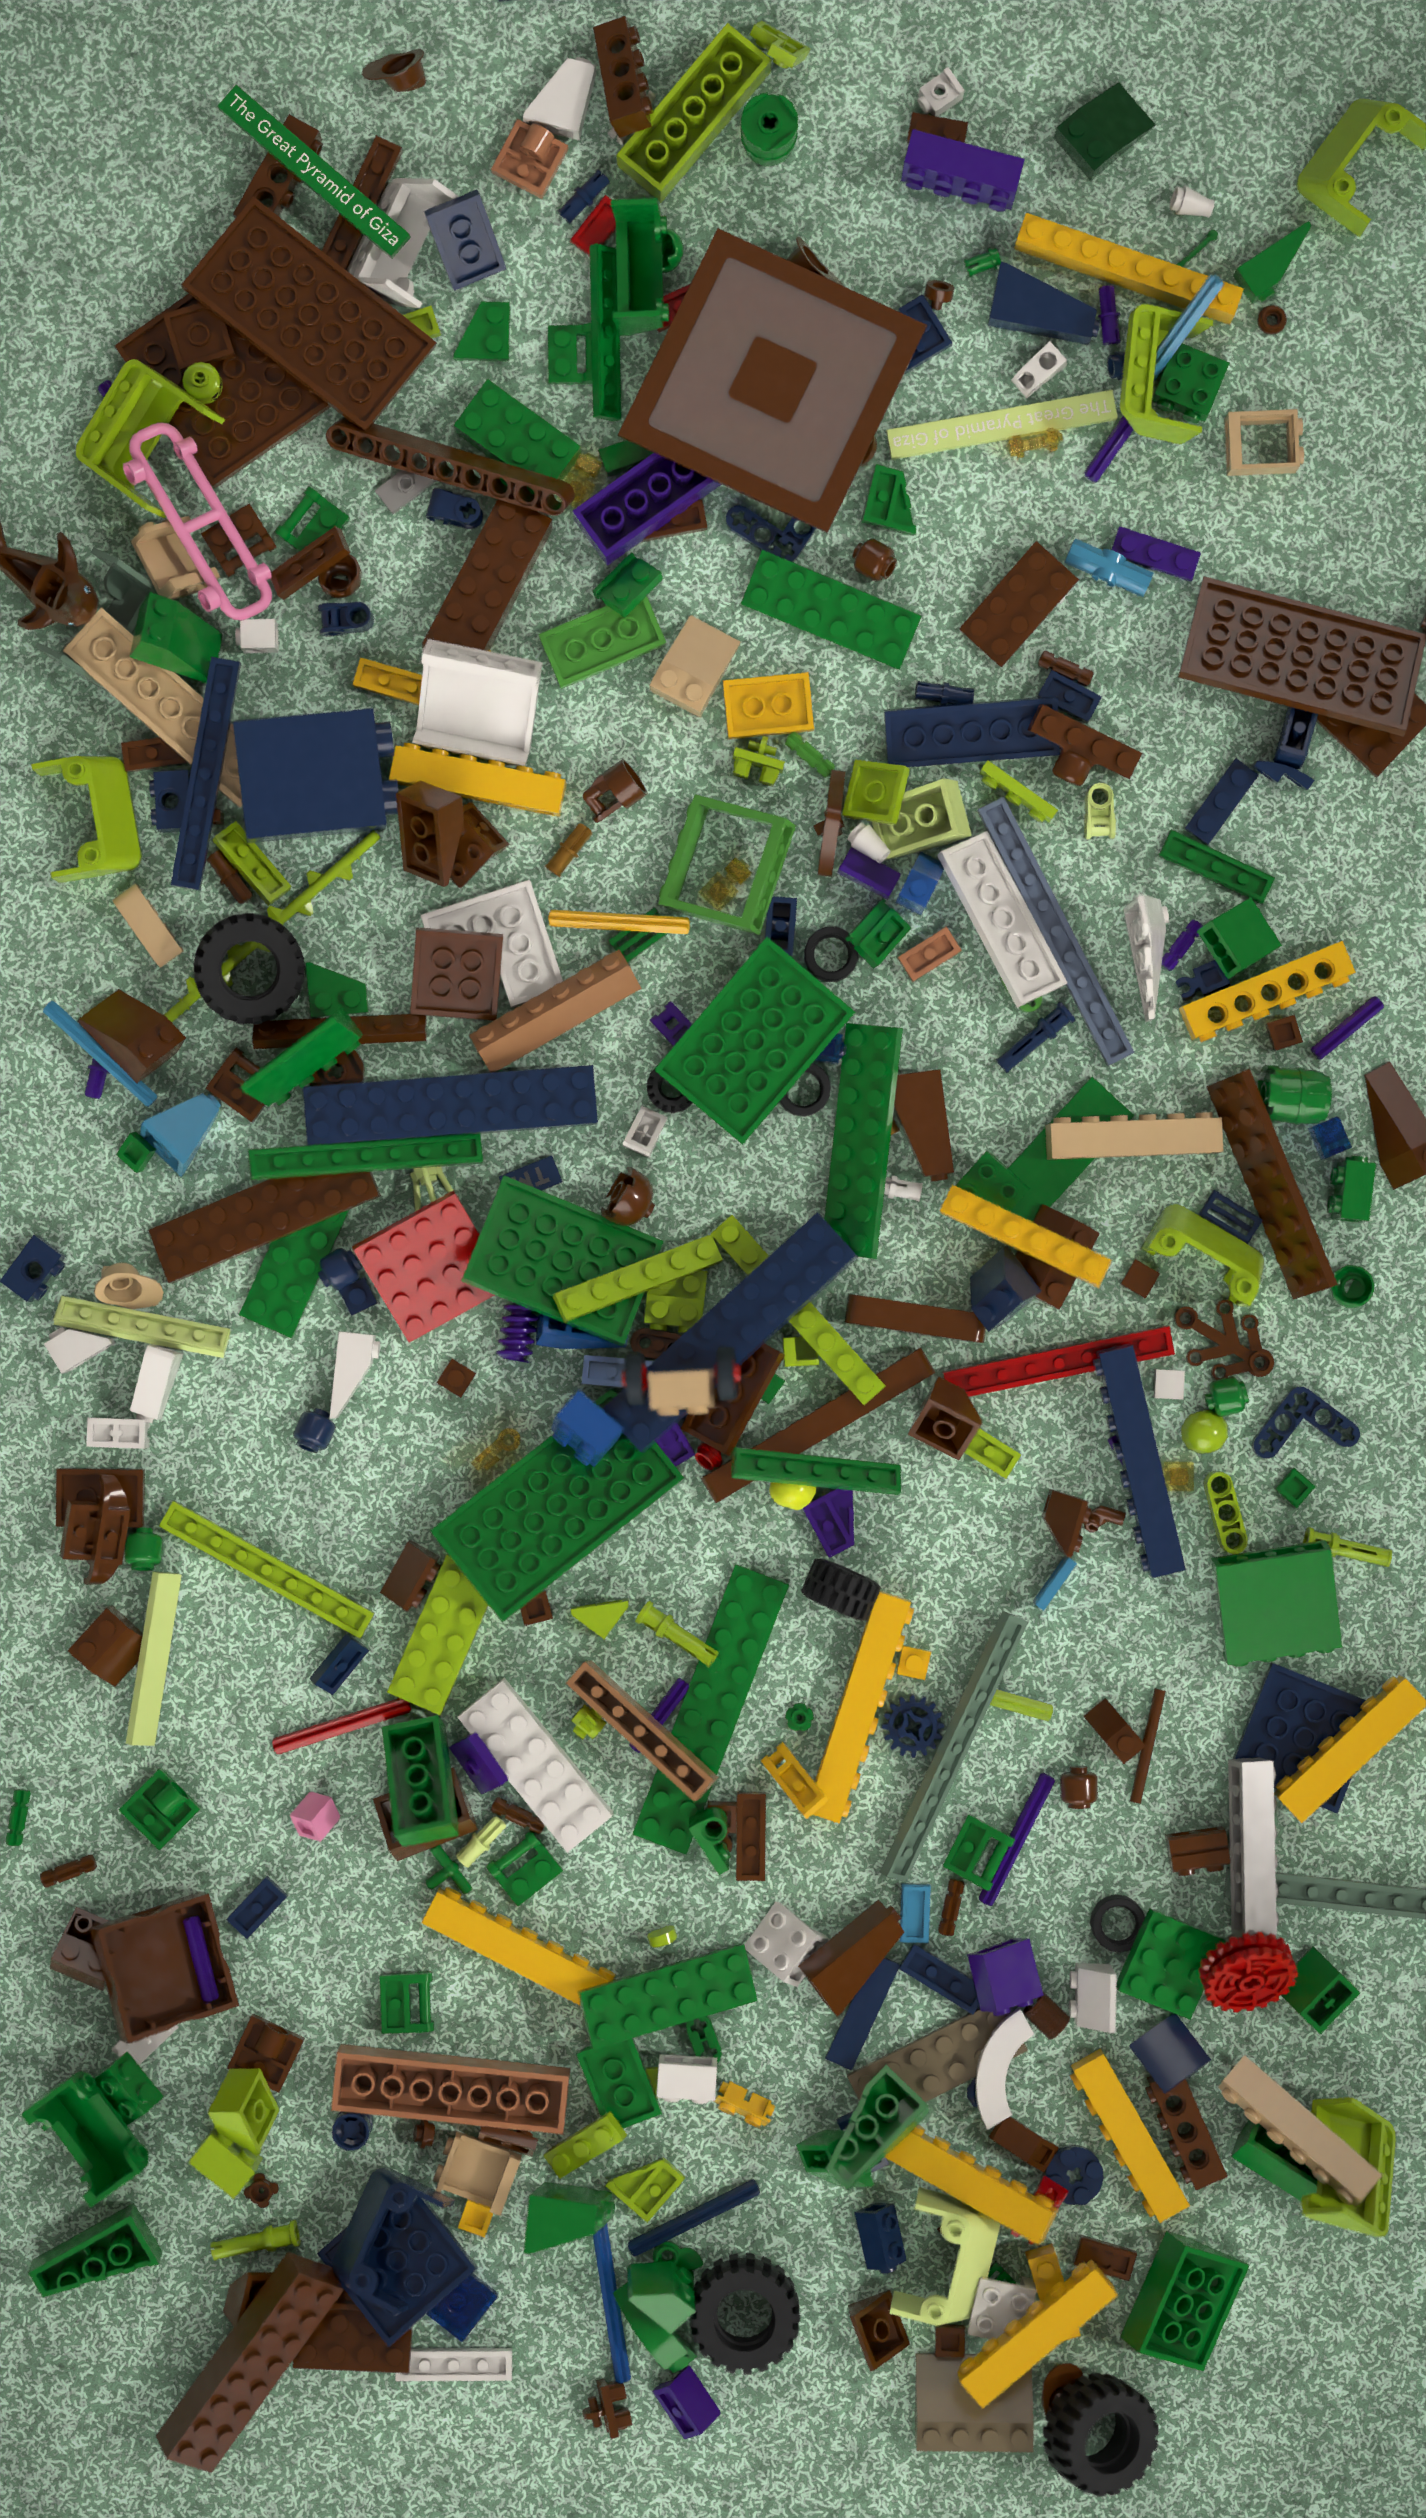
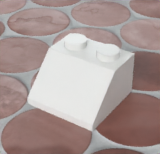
M1075 1963V1971H1070V1989H1075V2000H1070L1069 2002L1070 2018H1074L1077 2027L1116 2033L1115 1971L1110 1964Z

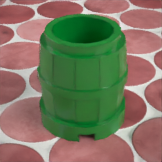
M761 93L751 98L744 106L740 128L741 142L748 157L759 165L775 166L784 162L794 149L798 137V113L793 103L785 96ZM764 124H773V125L775 126V128H774V129H770V128L765 129V128L763 127V125H764Z
M1264 1065L1261 1072L1266 1074L1264 1080H1258L1257 1088L1272 1123L1280 1121L1294 1125L1318 1124L1320 1121L1327 1119L1332 1098V1085L1329 1076L1320 1071L1307 1070L1300 1067L1279 1068L1276 1065Z

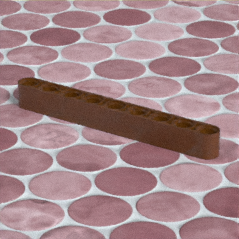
M343 416L326 432L328 444L338 451L548 515H560L573 502L575 497L573 487L565 481L375 423L367 431H364ZM340 429L346 433V436L341 433ZM367 437L371 439L373 445L368 442ZM393 445L399 449L400 453L394 449ZM420 453L426 457L427 461L421 458ZM446 461L453 466L454 470L447 465ZM473 470H476L480 474L481 478L476 476ZM500 478L504 479L508 486L504 485ZM527 486L531 487L535 494L530 493ZM554 494L559 496L562 502L557 501Z
M920 1347L910 1355L901 1358L889 1365L885 1370L875 1374L886 1387L865 1406L849 1389L836 1399L827 1402L811 1414L800 1418L790 1424L789 1427L780 1430L765 1439L764 1442L750 1449L800 1454L933 1375L935 1370ZM732 1460L716 1468L712 1473L700 1478L715 1503L755 1481L732 1478Z

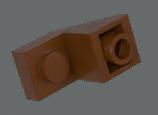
M1011 2116L996 2124L989 2135V2138L1042 2172H1045L1059 2149L1057 2145L1035 2133Z

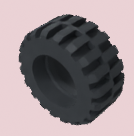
M245 913L229 916L213 925L206 932L195 953L194 978L198 992L212 1011H215L220 1017L238 1024L255 1025L276 1019L291 1007L295 999L298 998L304 983L305 963L298 942L285 926L264 915ZM252 941L264 945L271 951L276 960L277 973L275 980L265 992L259 995H240L231 990L223 979V958L230 948L241 942Z
M738 2253L729 2255V2260L725 2262L720 2258L714 2262V2267L711 2270L706 2268L703 2271L701 2280L696 2281L694 2285L695 2312L689 2317L692 2329L691 2335L694 2343L699 2344L701 2354L704 2357L709 2356L711 2364L717 2368L722 2364L726 2366V2372L733 2374L736 2369H743V2375H750L754 2368H759L761 2373L768 2370L769 2363L773 2362L777 2365L783 2360L782 2354L784 2352L789 2353L793 2347V2340L797 2338L799 2333L800 2321L798 2294L795 2292L794 2283L791 2278L785 2276L784 2269L779 2265L774 2267L771 2265V2259L764 2256L761 2260L755 2259V2254L746 2253V2258H738ZM751 2290L761 2294L769 2301L772 2308V2318L765 2330L751 2337H738L728 2333L721 2327L717 2317L718 2306L732 2292Z
M1091 2373L1088 2375V2378L1083 2375L1075 2379V2384L1071 2385L1069 2383L1062 2389L1063 2393L1060 2397L1056 2395L1052 2401L1054 2406L1051 2411H1047L1045 2420L1048 2422L1047 2426H1043V2437L1047 2441L1043 2443L1045 2453L1048 2455V2461L1057 2470L1058 2474L1086 2494L1092 2493L1098 2497H1104L1106 2493L1110 2496L1119 2494L1120 2489L1123 2488L1126 2491L1134 2486L1133 2481L1136 2479L1140 2480L1145 2475L1143 2471L1147 2465L1151 2466L1154 2460L1151 2456L1153 2451H1157L1158 2441L1155 2439V2436L1159 2435L1158 2423L1155 2422V2411L1150 2407V2402L1145 2396L1113 2375ZM1114 2413L1115 2429L1110 2441L1099 2452L1087 2456L1086 2442L1092 2427L1102 2417Z

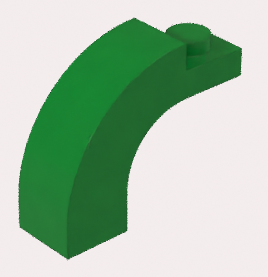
M628 2282L613 2292L616 2302L629 2325L661 2367L665 2370L669 2368L675 2374L698 2357L692 2346L676 2331L670 2334L628 2300Z

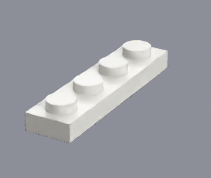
M411 2348L410 2374L396 2373V2381H512V2348Z

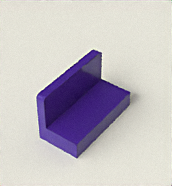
M852 847L837 872L886 900L890 897L901 876V873L882 863L879 864L876 860L871 859Z
M691 2366L683 2368L673 2380L659 2384L652 2391L684 2439L701 2435L721 2414Z

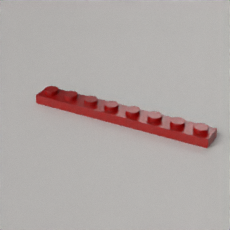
M1167 1325L944 1371L943 1377L945 1380L964 1389L968 1397L1095 1371L1093 1359H1097L1096 1351L1130 1343L1133 1345L1137 1362L1174 1355L1175 1351L1170 1326Z

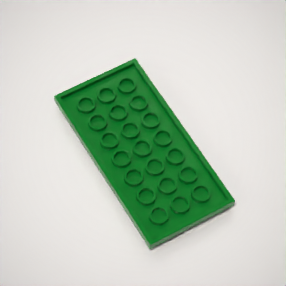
M611 1388L594 1403L602 1409L617 1393ZM622 1432L617 1442L597 1465L593 1467L590 1463L587 1466L582 1464L574 1456L576 1451L568 1444L565 1447L562 1446L551 1435L431 1529L430 1533L503 1623L684 1479L657 1443L653 1444L643 1453Z

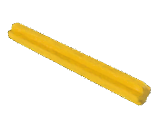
M550 910L548 922L552 927L688 934L690 930V920L687 917Z

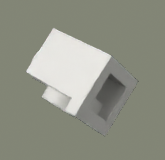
M947 67L941 74L919 88V98L917 100L924 113L930 112L932 116L938 117L963 100L964 89L949 67ZM941 88L944 94L937 95L934 91Z

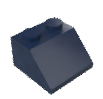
M1007 1245L970 1277L971 1310L986 1330L990 1332L1008 1322L1041 1292V1289Z

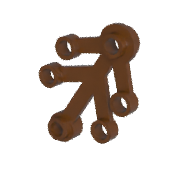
M1220 1300L1216 1304V1312L1221 1316L1225 1335L1199 1320L1198 1314L1193 1308L1185 1306L1176 1310L1174 1322L1177 1327L1185 1330L1193 1329L1219 1345L1203 1350H1189L1186 1360L1190 1365L1199 1366L1203 1361L1235 1354L1244 1361L1227 1366L1215 1364L1211 1369L1213 1379L1220 1380L1247 1371L1253 1376L1263 1377L1272 1371L1274 1358L1268 1350L1263 1349L1257 1330L1259 1322L1256 1316L1247 1314L1240 1321L1241 1328L1247 1332L1249 1350L1239 1342L1232 1314L1234 1306L1231 1301ZM1222 1303H1227L1230 1306V1310L1226 1314L1220 1311ZM1184 1312L1190 1315V1321L1186 1324L1180 1320V1316ZM1248 1317L1254 1320V1326L1250 1329L1244 1325V1321ZM1193 1352L1200 1354V1360L1197 1363H1193L1190 1360V1355ZM1257 1357L1264 1359V1366L1261 1368H1257L1254 1365V1360ZM1217 1367H1223L1225 1370V1375L1222 1378H1218L1215 1375Z

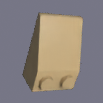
M690 615L649 685L650 691L701 718L741 642Z

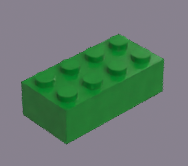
M489 379L485 381L454 424L457 435L489 458L562 481L582 455L580 445Z
M435 1715L382 1726L395 1838L402 1847L459 1836L446 1726L440 1717Z

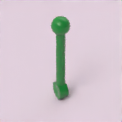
M1208 231L1207 237L1176 265L1183 267L1210 241H1215L1218 238L1217 231Z

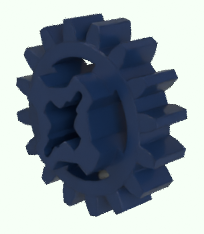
M910 1694L909 1701H905L902 1696H899L900 1704L895 1705L890 1702L889 1705L892 1712L883 1713L888 1722L882 1723L881 1727L882 1729L889 1730L883 1737L885 1740H893L890 1744L892 1750L898 1746L900 1747L901 1756H904L907 1750L910 1751L912 1758L916 1757V1751L919 1750L925 1756L927 1755L926 1747L930 1746L935 1749L936 1745L933 1740L935 1738L942 1739L943 1737L937 1732L938 1729L944 1728V1723L937 1722L942 1713L941 1711L933 1712L936 1704L931 1702L926 1705V1697L923 1695L919 1701L915 1700L914 1694ZM911 1707H919L927 1713L922 1715L912 1712ZM901 1711L903 1715L899 1725L893 1727L894 1720ZM907 1714L910 1715L915 1723H921L917 1726L918 1738L911 1729L905 1730L909 1726ZM930 1724H932L931 1732L929 1736L924 1740V1731L926 1727L931 1726ZM908 1737L913 1739L915 1744H906L898 1738Z

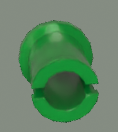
M990 247L984 253L963 260L966 268L975 264L978 265L967 270L969 277H973L991 268L997 270V266L1002 262L997 248L991 250Z

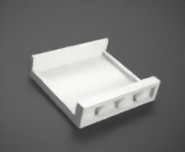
M428 639L422 653L421 664H424L417 728L412 743L420 744L426 748L449 750L455 754L464 753L478 756L485 760L493 759L510 765L525 766L532 742L542 662Z

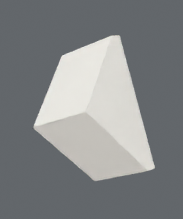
M641 1106L622 1145L650 1158L668 1117Z

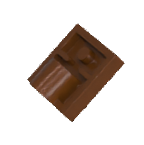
M252 2014L227 2069H261L269 2088L279 2093L305 2038L258 2015Z

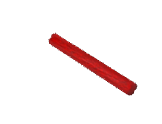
M397 1698L276 1737L272 1740L273 1749L276 1754L286 1753L410 1713L411 1705L410 1702Z

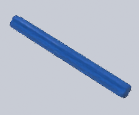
M605 2224L604 2227L593 2235L614 2377L617 2383L630 2381L631 2375L621 2310L613 2295V2292L617 2290L608 2226Z

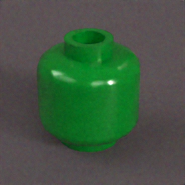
M1234 1376L1211 1382L1208 1387L1209 1393L1204 1394L1208 1410H1214L1219 1417L1244 1411L1245 1404L1249 1403L1244 1382H1239Z
M136 1528V1533L126 1537L125 1562L131 1565V1569L135 1571L154 1570V1566L159 1565L162 1561V1537L154 1534L152 1528Z

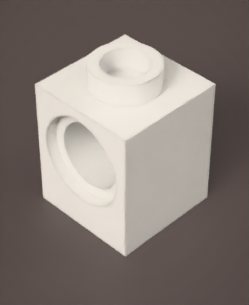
M245 619L240 621V628L235 630L236 645L241 646V650L244 653H279L278 623L275 619Z

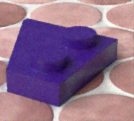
M834 1489L811 1501L810 1504L803 1508L828 1558L855 1545L852 1490Z

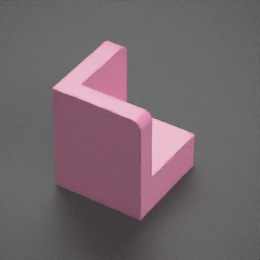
M309 1792L290 1814V1817L299 1836L321 1842L338 1822L340 1814L332 1797Z

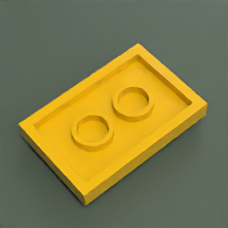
M809 672L723 680L728 739L814 731Z

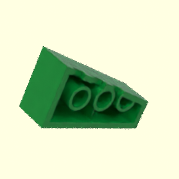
M132 2203L32 2259L28 2274L42 2297L78 2288L84 2283L92 2281L96 2283L106 2280L109 2276L131 2273L138 2268L148 2265L149 2267L159 2265L162 2250L137 2207Z

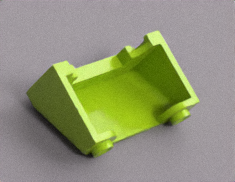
M1178 1204L1167 1206L1161 1212L1140 1249L1152 1256L1158 1253L1169 1257L1178 1254L1185 1242L1229 1267L1222 1279L1229 1288L1227 1300L1239 1307H1250L1260 1287L1264 1269L1262 1253L1184 1206Z

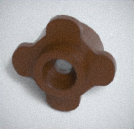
M257 2173L253 2177V2183L245 2188L244 2195L253 2203L258 2204L260 2208H266L270 2203L269 2200L272 2195L277 2194L279 2186L276 2182L267 2180L263 2173ZM259 2188H263L264 2192L260 2193Z

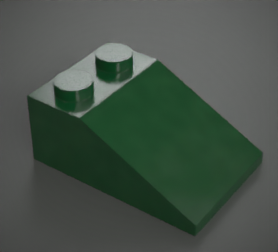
M1118 82L1080 107L1056 128L1054 140L1086 177L1092 181L1152 130L1156 124Z

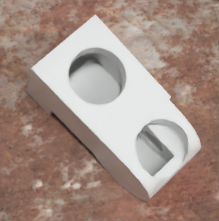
M1049 341L1015 374L1011 381L1028 398L1055 374L1067 366V359Z

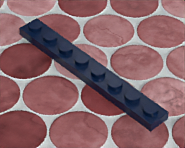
M211 657L171 879V886L201 891L241 668L239 661Z

